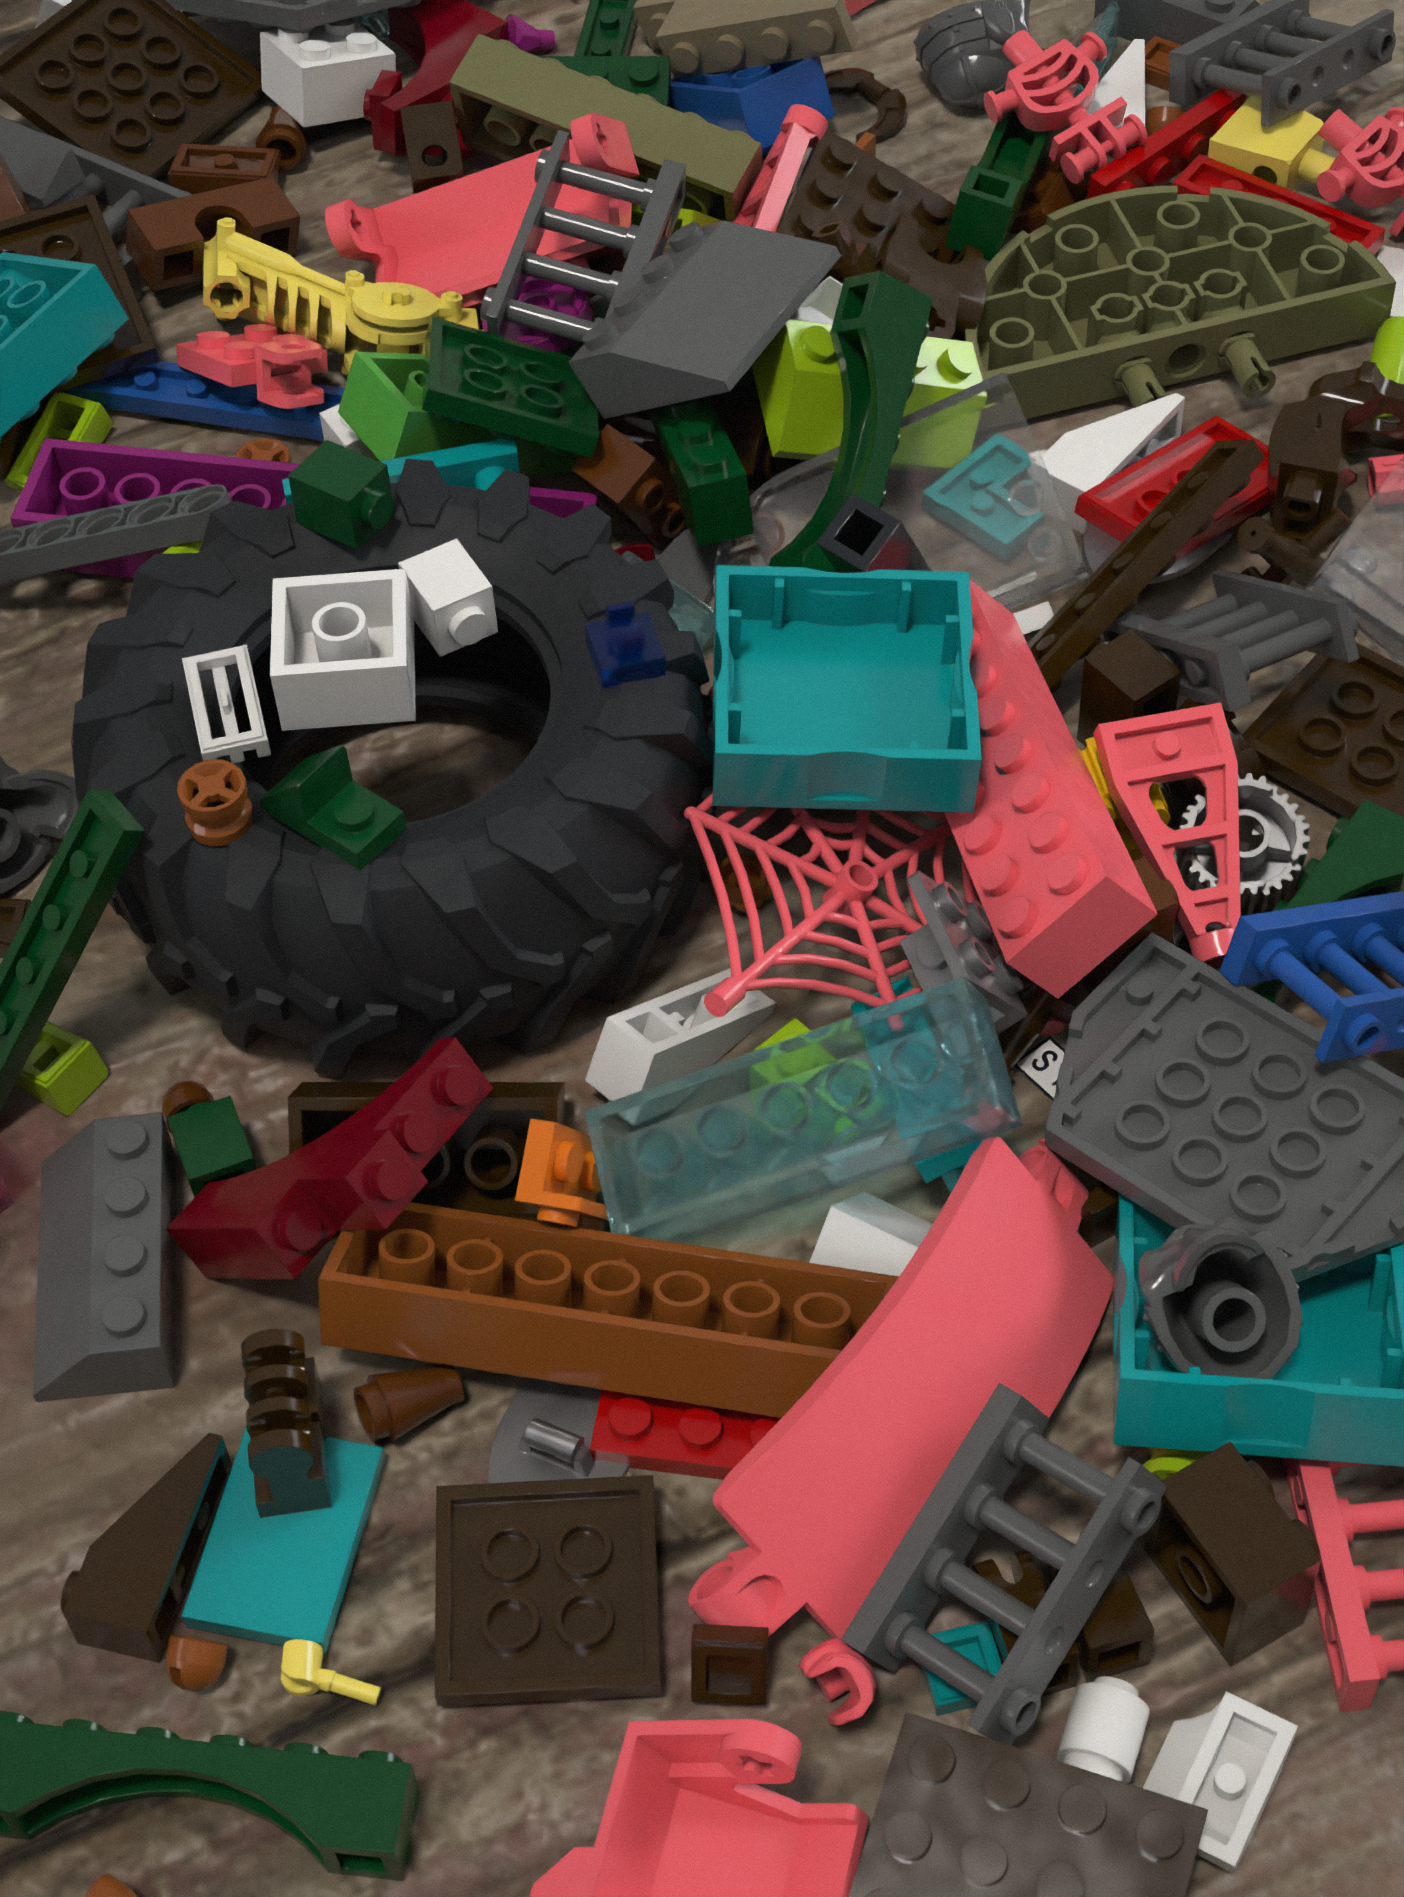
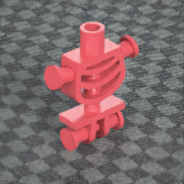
M1026 30L1016 32L1005 42L1002 52L1015 68L1008 72L1003 92L995 94L991 90L984 93L983 100L986 112L993 123H997L1002 120L1003 114L1014 110L1025 128L1035 132L1054 131L1070 125V128L1053 137L1049 157L1054 163L1060 160L1064 174L1072 183L1078 184L1084 179V173L1090 169L1098 171L1106 167L1108 164L1106 154L1112 159H1120L1126 155L1127 147L1133 143L1140 146L1147 142V131L1139 117L1130 114L1124 118L1127 102L1122 96L1091 115L1087 113L1090 104L1095 98L1099 81L1098 68L1093 61L1100 62L1108 55L1104 41L1097 34L1086 32L1081 37V45L1077 48L1068 40L1063 39L1044 51ZM1079 84H1081L1084 90L1074 98L1073 94L1076 92ZM1124 119V125L1116 129L1115 126L1122 123Z
M1393 107L1389 109L1384 117L1378 115L1364 129L1340 109H1337L1317 133L1339 152L1329 169L1319 174L1317 178V188L1320 195L1328 202H1336L1346 193L1356 204L1369 209L1386 206L1399 197L1404 200V108ZM1404 210L1388 230L1395 237L1404 230Z

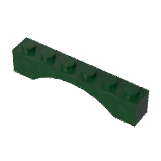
M1014 110L1003 114L1002 120L995 125L980 162L977 166L971 165L959 190L944 247L961 253L965 243L980 249L984 254V260L991 261L999 253L1000 249L1004 246L1052 131L1035 132L1025 128Z
M881 271L844 278L830 331L839 362L843 389V432L838 461L827 492L811 520L792 542L771 557L769 567H806L814 570L835 572L833 566L818 546L817 541L852 493L879 509L884 503L886 495L885 483L892 456L900 442L899 429L907 399L914 388V372L921 345L929 331L928 318L934 297Z
M709 397L647 409L646 411L653 423L665 454L684 519L697 547L754 534L747 474Z
M1365 799L1351 819L1341 817L1328 838L1326 844L1327 852L1322 859L1311 858L1305 865L1296 884L1295 890L1297 893L1290 903L1282 899L1273 911L1404 891V817ZM1277 979L1243 986L1274 1003L1284 983Z
M0 1711V1837L31 1840L67 1819L108 1804L147 1797L196 1798L234 1806L272 1823L304 1846L328 1873L404 1881L420 1791L412 1764L404 1763L400 1757L394 1754L368 1750L361 1752L358 1758L329 1755L325 1749L319 1746L301 1742L286 1744L284 1750L255 1747L252 1742L233 1735H215L210 1738L209 1742L185 1740L172 1731L158 1727H141L137 1729L136 1734L110 1732L98 1723L83 1719H69L64 1721L62 1726L34 1724L30 1718L24 1715Z

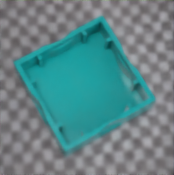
M716 565L713 649L712 806L974 813L982 757L977 690L969 668L973 643L969 572L879 569L859 573H837L806 567Z
M1119 1193L1113 1252V1445L1213 1452L1231 1442L1237 1451L1244 1455L1404 1467V1242L1296 1283L1300 1287L1298 1296L1303 1325L1300 1327L1299 1342L1291 1356L1290 1363L1285 1364L1273 1378L1259 1379L1200 1374V1367L1189 1366L1188 1373H1178L1165 1354L1157 1351V1340L1149 1322L1143 1319L1145 1300L1139 1289L1140 1258L1146 1251L1159 1249L1176 1228Z

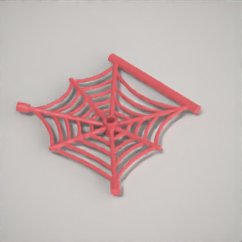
M712 686V687L710 688V690H709V695L711 696L712 699H713V686ZM712 794L696 808L693 806L687 807L684 810V817L691 823L718 899L731 970V977L725 978L704 998L705 1007L712 1015L716 1017L726 1015L745 998L746 991L779 988L813 990L850 998L885 1011L889 1022L898 1024L902 1020L900 1007L924 996L920 986L896 997L890 978L908 969H912L908 959H905L885 968L880 954L894 947L901 946L900 941L909 935L895 936L877 943L873 931L901 928L907 933L912 934L927 924L907 878L917 872L919 854L935 845L932 865L934 881L939 884L945 881L942 864L945 839L952 834L944 812L919 811L931 818L944 822L933 830H929L899 816L892 810H873L895 826L920 837L908 844L869 822L871 810H856L855 822L833 823L812 817L806 808H790L795 816L783 832L764 841L750 833L770 818L777 809L775 807H764L761 812L740 828L729 824V822L742 814L748 807L733 806L716 818L706 813L713 807ZM800 827H802L813 844L809 852L801 857L777 847L791 839ZM704 828L720 835L737 877L748 916L754 963L743 972L728 894ZM821 830L833 834L853 833L852 839L841 841L825 837ZM867 833L898 851L883 859L866 844ZM735 843L754 851L773 893L780 915L784 937L765 953L759 915L748 875ZM834 850H850L848 862L844 866ZM820 855L829 871L812 864V862L816 861ZM863 856L875 866L871 868L868 864L862 862ZM962 857L961 870L965 900L971 903L974 900L977 901L974 893L973 881ZM770 859L787 867L800 893L804 920L795 928L792 925L790 911L782 886ZM908 862L907 886L914 912L922 924L910 918L897 892L893 871ZM804 876L827 886L822 896L823 904L815 911L813 909L810 888ZM883 877L887 896L892 906L872 895V892L878 885V880ZM864 906L884 919L869 921ZM823 922L841 924L857 930L862 945L840 937L814 932V930ZM804 940L833 946L866 958L870 969L838 958L810 953H787ZM808 964L842 970L872 981L877 986L880 998L852 987L815 979L758 978L772 966ZM1051 1016L1040 1034L1044 1036L1057 1035L1063 1031L1064 1022Z

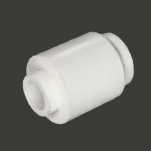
M1101 1676L1096 1678L1094 1682L1080 1684L1074 1694L1056 1755L1057 1760L1129 1783L1150 1714L1148 1705L1138 1697V1690L1124 1680L1108 1676Z

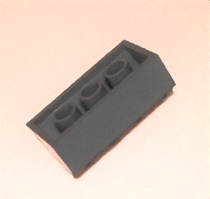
M162 1112L94 1119L42 1162L33 1396L36 1402L175 1388L176 1241L166 1228L176 1218V1154Z

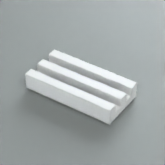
M247 644L182 658L203 761L216 760L218 757L230 755L231 762L237 763L245 761L243 752L254 749L257 751L258 758L271 755ZM236 663L239 669L252 729L239 733L225 669V666ZM212 669L226 735L215 739L212 736L199 671Z

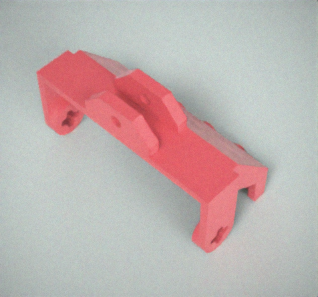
M595 112L571 121L572 139L569 140L571 163L629 179L640 175L625 122ZM551 146L544 149L550 151ZM543 149L374 209L357 206L351 199L330 205L325 210V222L329 237L335 249L343 258L372 262L375 268V283L398 282L412 284L428 290L438 298H441V294L454 291L463 297L462 308H480L489 287L496 288L537 185L534 180L538 157ZM562 185L554 208L620 227L630 228L632 203L569 185ZM545 229L536 254L590 269L588 261L621 250Z
M753 1719L629 1721L594 1847H574L533 1884L529 1897H848L859 1864L869 1816L853 1804L800 1803L757 1785L783 1784L791 1782L795 1778L803 1745L796 1735L780 1726Z

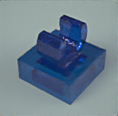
M633 600L607 605L605 620L585 623V642L602 688L616 686L624 682L666 675V656L648 611L635 613Z

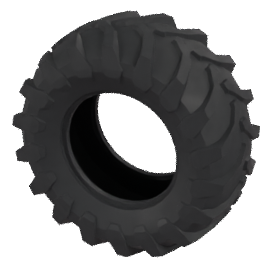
M406 459L398 483H390L395 513L383 528L374 532L358 549L298 524L293 502L274 510L239 501L231 502L210 513L198 553L154 554L135 571L126 616L99 623L87 643L82 699L75 702L71 739L78 808L88 789L111 790L145 830L109 900V904L117 915H120L129 923L130 929L145 944L152 948L146 957L147 966L166 991L172 996L191 987L197 990L223 1010L221 1024L223 1036L244 1050L264 1032L311 1046L314 1071L342 1078L354 1053L402 1054L412 1067L439 1038L456 1037L464 1049L467 1045L496 1038L522 1054H527L552 1044L577 999L614 1004L633 990L648 960L656 937L675 935L689 914L705 860L691 823L684 817V810L689 806L696 808L712 794L713 702L711 696L702 694L700 689L702 685L710 681L701 647L694 632L679 631L676 623L668 613L673 607L674 590L658 559L630 565L608 545L611 534V517L592 503L566 518H561L530 505L529 477L507 469L485 491L471 487L446 485L433 460ZM457 538L492 585L498 632L474 644L467 645L440 657L414 621L415 705H440L478 712L507 724L524 735L535 746L511 775L483 796L447 813L423 820L407 822V829L360 872L329 850L319 846L261 809L259 799L268 792L273 780L283 766L307 743L323 732L333 728L282 731L270 678L273 578L399 569V562ZM247 644L271 755L258 758L256 749L243 752L245 761L234 763L242 770L246 779L247 795L254 810V824L251 825L246 834L238 840L229 843V845L211 847L201 844L191 837L185 821V811L177 794L178 781L183 773L194 764L203 762L182 658ZM237 663L227 665L225 669L239 733L251 731ZM212 669L199 671L213 739L224 737L226 735ZM230 755L217 758L231 762ZM713 806L706 813L715 817L716 806ZM704 828L708 839H710L711 831Z

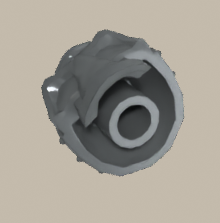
M985 0L957 5L936 14L921 26L916 39L913 41L917 55L916 61L919 62L933 85L938 88L943 99L961 108L985 110L984 93L992 90L995 94H998L1005 90L1008 72L1015 67L1004 55L1002 48L1005 42L1016 32L1026 30L1030 34V0Z
M0 756V894L7 892L29 878L46 860L45 856L54 850L53 837L64 839L79 809L74 777L63 772L46 769L19 773L17 770L6 765Z
M1222 1217L1212 1226L1187 1224L1173 1231L1159 1249L1146 1251L1140 1258L1139 1289L1145 1300L1143 1319L1150 1324L1158 1343L1157 1351L1165 1354L1178 1373H1188L1189 1366L1200 1367V1374L1271 1379L1285 1364L1290 1363L1291 1356L1298 1346L1300 1327L1303 1325L1302 1310L1298 1296L1300 1287L1296 1284L1288 1265V1255L1281 1248L1275 1246L1269 1231H1255L1232 1217Z

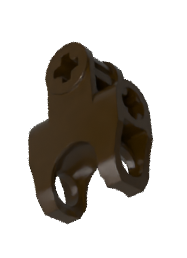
M900 213L885 236L874 262V271H881L934 297L928 318L929 331L927 337L943 339L954 337L960 341H965V329L976 328L984 309L988 283L984 268L983 252L965 243L959 257L952 264L939 262L930 257L921 247L917 233L918 222Z

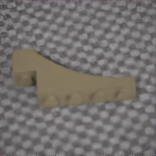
M637 0L633 7L651 49H661L664 56H669L674 79L850 52L854 50L859 40L844 0Z

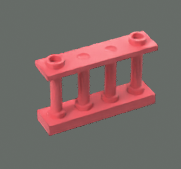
M1282 1457L1295 1518L1302 1521L1309 1528L1320 1549L1322 1561L1312 1593L1339 1711L1347 1712L1370 1709L1379 1681L1386 1680L1387 1672L1404 1670V1639L1383 1641L1379 1634L1370 1635L1364 1610H1369L1371 1602L1404 1599V1568L1366 1572L1363 1565H1353L1348 1542L1353 1541L1354 1534L1404 1529V1499L1350 1504L1346 1497L1337 1498L1332 1476L1337 1475L1338 1468L1374 1464Z

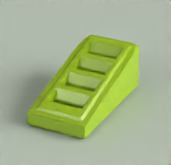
M64 392L52 394L4 480L9 487L23 490L45 438L101 444L114 424L101 403ZM75 425L74 430L70 431L69 429Z
M47 1021L15 1085L48 1107L65 1116H70L107 1078L108 1068L90 1041Z

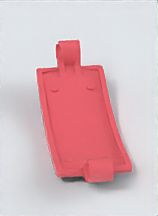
M988 1137L983 1140L968 1160L931 1229L875 1311L807 1392L727 1474L717 1488L712 1499L713 1505L749 1546L741 1550L729 1552L727 1559L714 1564L706 1570L690 1590L688 1597L689 1606L705 1624L768 1627L769 1637L804 1606L832 1639L842 1638L997 1385L1001 1383L1022 1395L1050 1418L1076 1373L1100 1324L1112 1293L1113 1276L1077 1232L1082 1219L1081 1208L1088 1199L1089 1191L1063 1158L1045 1146V1139L1040 1138L1038 1141L1039 1145L1026 1150L1018 1157L1001 1137Z

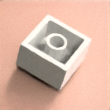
M353 18L320 25L314 31L305 34L293 32L282 27H278L277 30L260 32L262 91L303 127L363 118V103L366 90L372 89L381 70L396 71V53Z
M406 569L273 578L270 678L282 731L416 721L415 630Z

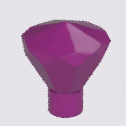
M507 15L505 21L508 22V41L515 44L520 50L532 54L537 50L552 51L554 49L555 34L553 30H537L516 15Z

